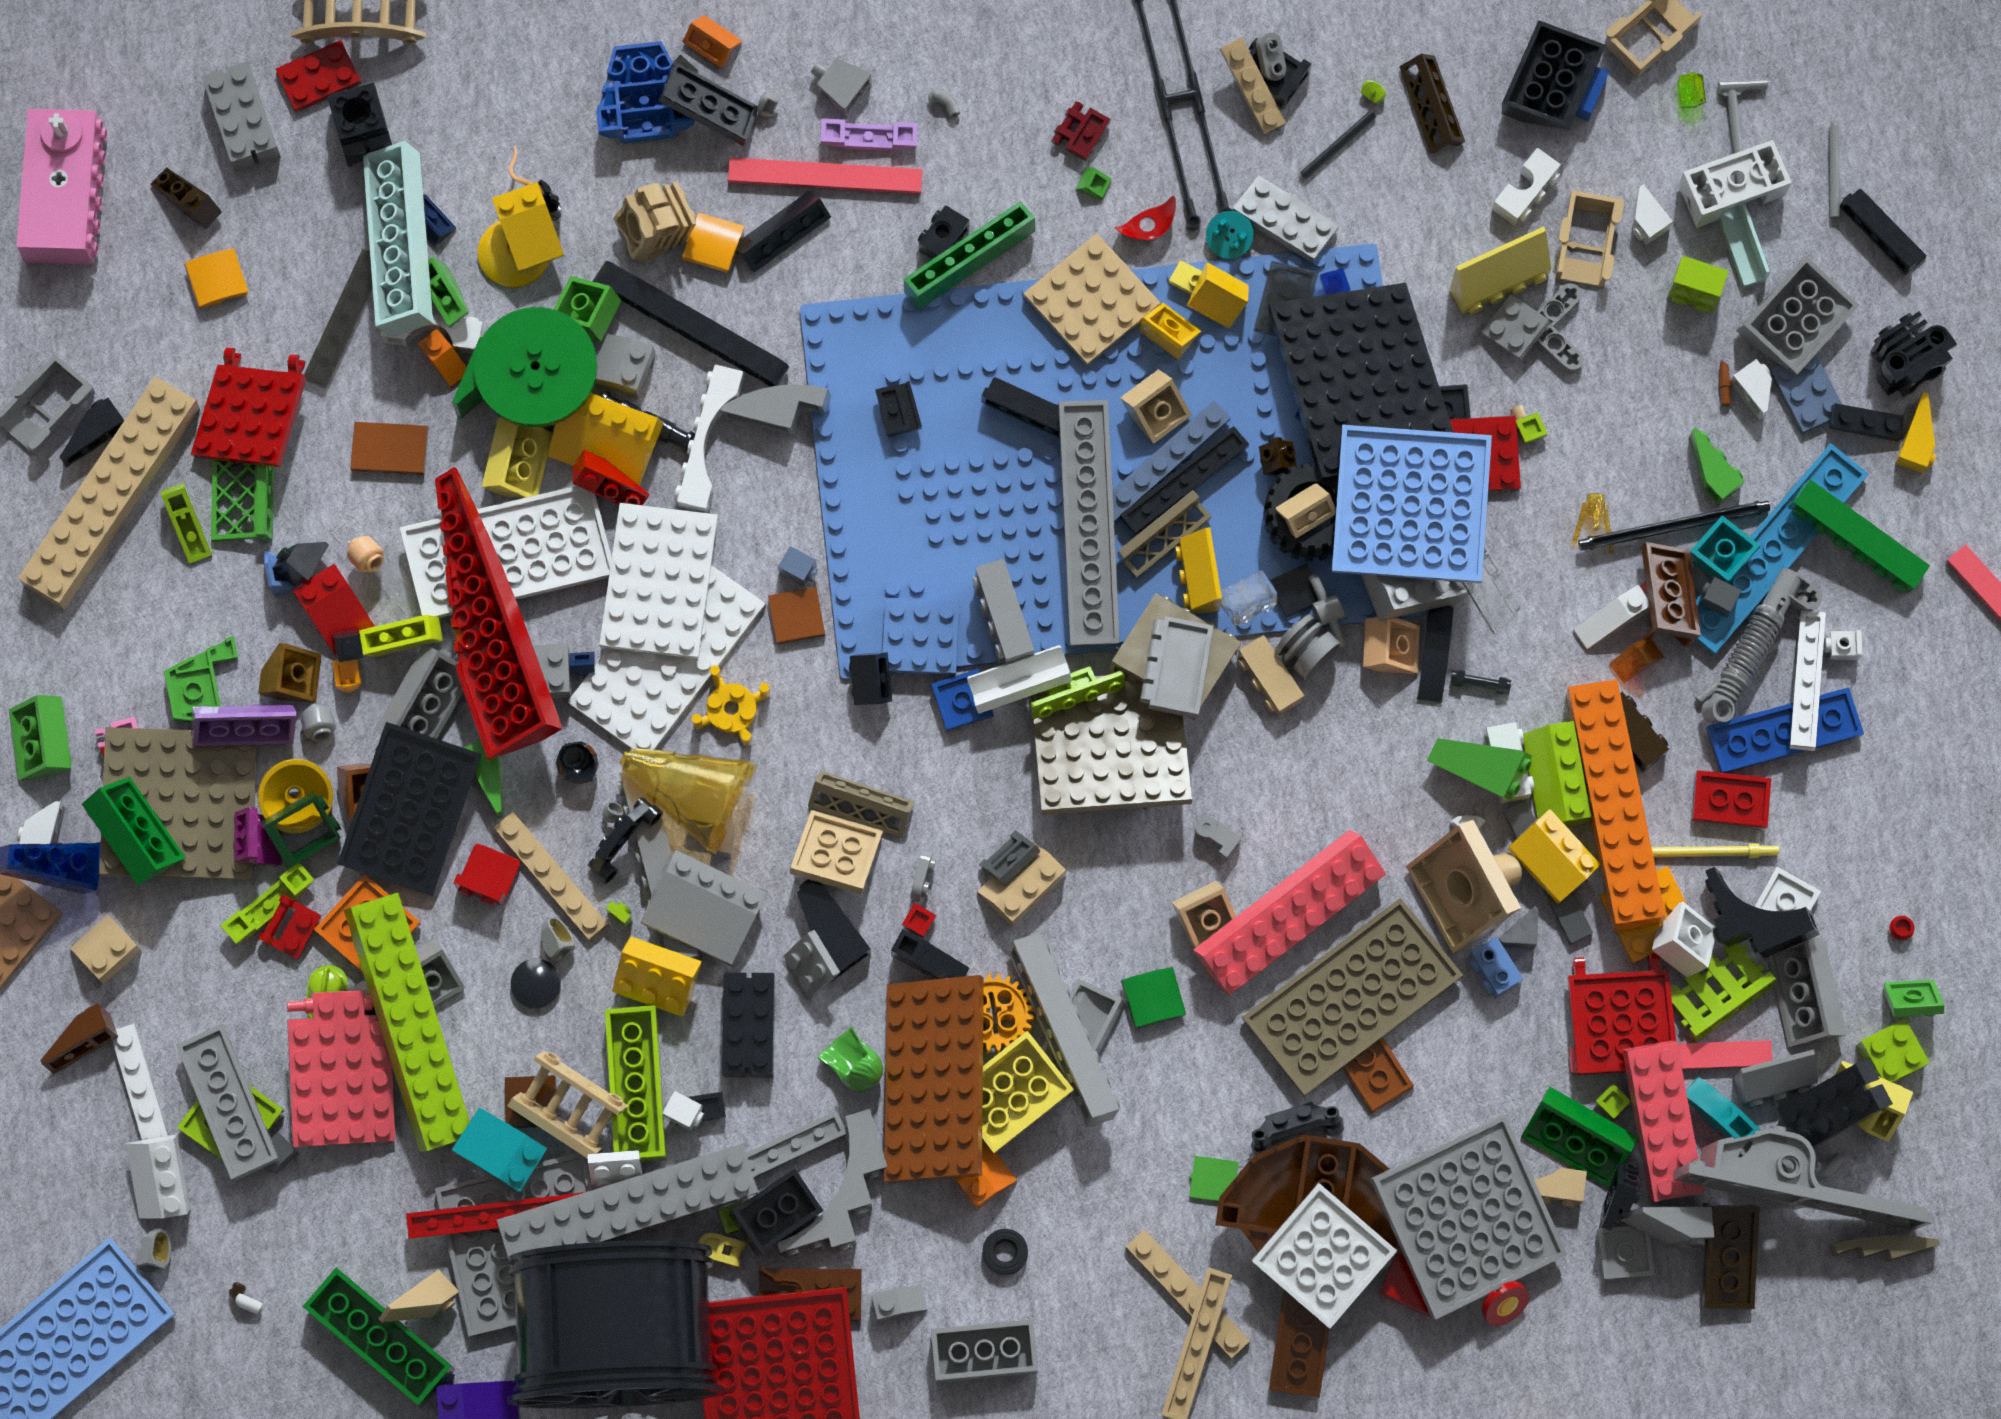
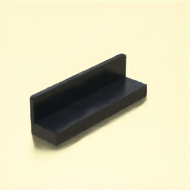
M1858 189L1853 195L1849 193L1843 198L1840 209L1905 275L1910 273L1926 258V254L1862 189Z
M808 191L742 238L736 251L742 255L749 269L752 272H756L831 218V215L821 198Z
M997 377L992 379L988 388L985 387L981 395V403L1060 438L1058 405Z

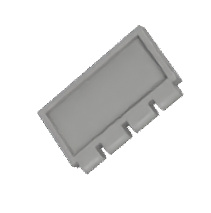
M1165 616L1164 620H1154L1151 637L1154 639L1150 640L1147 657L1150 661L1146 662L1143 680L1146 683L1142 685L1140 702L1149 704L1148 709L1198 718L1213 625Z

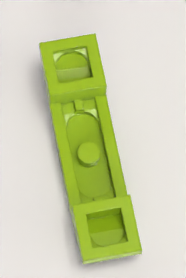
M300 863L288 869L279 877L280 880L242 911L239 909L220 925L236 945L255 934L270 922L280 904L279 899L282 894L296 900L312 885L315 880Z

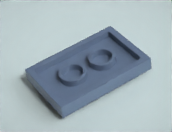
M1816 354L1797 375L1780 364L1769 369L1771 377L1801 435L1829 423L1831 406L1835 403L1842 404Z

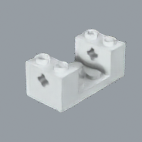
M1771 140L1683 172L1678 186L1695 226L1698 228L1718 221L1723 210L1760 197L1763 204L1782 198L1786 196L1792 182L1775 143ZM1733 174L1741 175L1743 183H1733L1730 176Z

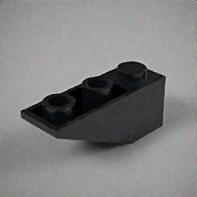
M904 929L901 930L891 949V957L935 979L964 977L970 969L931 943Z

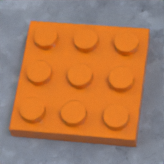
M364 874L314 928V931L363 973L344 909L379 899L389 894ZM403 907L412 935L421 925V922Z

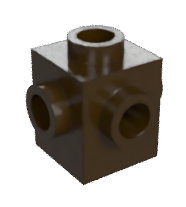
M1281 437L1269 439L1268 443L1259 446L1263 475L1278 477L1281 473L1286 474L1288 468L1292 466L1297 467L1293 442L1282 440Z

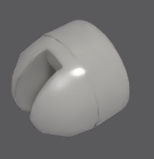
M608 801L603 808L602 816L607 822L615 823L624 814V809L619 803Z

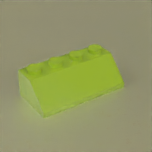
M1574 721L1549 724L1524 733V752L1532 755V764L1528 774L1529 777L1532 776L1535 790L1532 791L1537 819L1550 809L1566 827L1588 824L1592 815Z

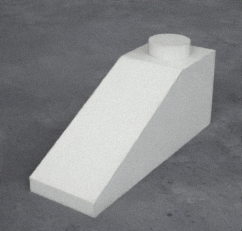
M1637 585L1575 627L1573 631L1585 649L1588 650L1647 614L1650 610L1648 598L1640 586Z

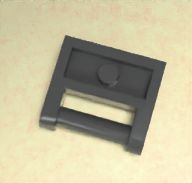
M1016 830L1010 834L1011 838L988 860L984 859L979 864L988 875L993 876L1003 885L1013 879L1040 852L1036 844Z

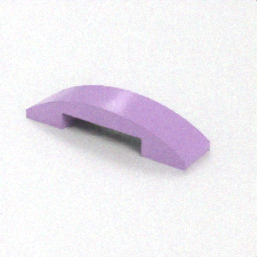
M821 119L820 143L856 150L887 151L917 148V123L893 122V125L845 123V120Z

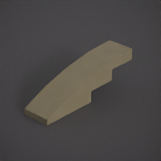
M1881 1235L1834 1243L1830 1246L1832 1256L1857 1250L1860 1259L1884 1252L1887 1262L1936 1248L1940 1245L1939 1239L1919 1236Z

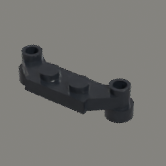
M641 797L634 804L632 812L620 817L613 826L615 829L610 835H607L600 841L599 849L595 853L596 856L588 863V867L597 874V878L604 884L609 883L616 876L618 869L611 864V860L640 823L644 821L651 827L663 815V811L658 806L650 804L644 797Z
M1308 1102L1264 1116V1123L1259 1129L1252 1132V1154L1254 1156L1272 1148L1271 1142L1273 1140L1318 1126H1324V1131L1329 1136L1340 1135L1344 1131V1122L1339 1114V1109L1335 1106L1325 1108L1314 1105L1313 1102Z

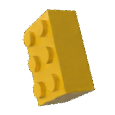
M631 936L621 953L612 992L650 1006L655 1005L656 1008L683 1017L692 1000L702 961Z

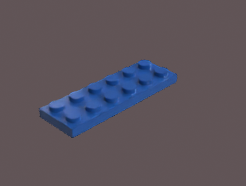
M1849 687L1819 696L1815 749L1864 735ZM1793 703L1707 726L1706 731L1720 773H1729L1809 751L1790 749Z

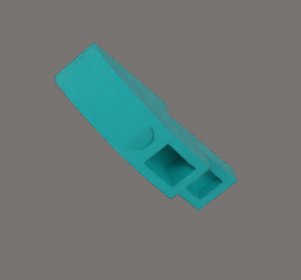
M1697 1077L1686 1089L1688 1103L1715 1131H1720L1726 1138L1734 1137V1139L1754 1135L1755 1131L1760 1130L1737 1106L1700 1077Z

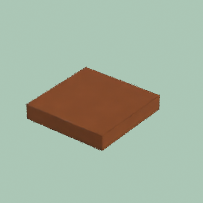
M817 587L768 595L777 644L825 636Z

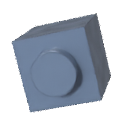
M791 546L778 565L779 574L805 587L808 581L812 582L818 569L816 568L817 565L814 558Z

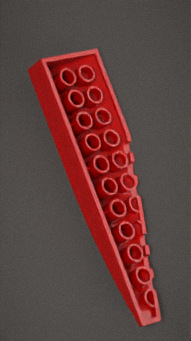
M453 467L435 478L438 509L441 510L442 514L440 529L441 532H444L445 545H442L443 555L447 558L445 573L449 606H452L453 611L451 626L455 629L456 641L453 642L454 652L458 654L456 669L487 759L491 760L544 741L563 728L502 564L457 468Z

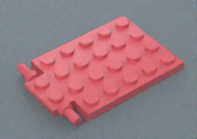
M363 990L312 993V998H305L304 1001L287 1002V1012L305 1011V1014L312 1013L313 1018L287 1019L293 1147L395 1141L392 1063L377 1015L364 1014V1010H372L374 1006L371 996L364 995Z

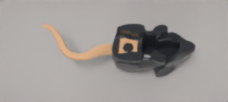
M514 146V155L509 165V173L515 181L527 186L533 182L517 177L513 172V166L517 157V149ZM539 180L538 184L551 220L561 219L559 197L552 193L550 186L545 181Z

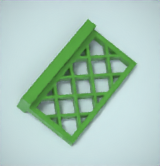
M212 460L211 540L213 542L248 539L273 540L274 467L244 464L246 467L235 477L228 471L235 462H228L223 466L220 461ZM251 471L255 475V481L247 488L240 480ZM227 472L234 480L223 490L219 486V479ZM239 484L245 491L235 501L228 493L234 486ZM250 494L254 498V505L246 511L240 504ZM227 496L233 504L222 513L219 510V502ZM238 507L245 515L234 524L228 516ZM250 518L254 522V532L243 533L239 528ZM226 519L233 527L227 534L218 535V527Z

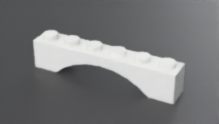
M715 365L713 372H708L706 386H709L707 395L702 394L699 406L702 409L701 417H696L693 431H696L694 440L690 439L687 448V454H690L688 463H683L681 477H684L682 486L678 485L674 499L677 500L678 508L708 513L713 488L705 468L706 444L712 428L722 415V406L740 396L744 381L743 371Z

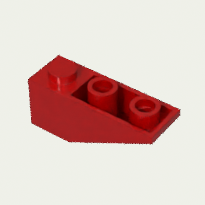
M585 449L572 467L574 485L618 505L625 503L643 506L649 497L647 491L608 460Z

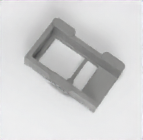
M54 354L35 375H27L14 388L15 397L0 411V426L33 455H36L43 444L95 391L89 382ZM56 373H59L77 391L60 411L52 417L32 398ZM28 403H30L32 408H36L50 420L43 428L39 429L20 412Z

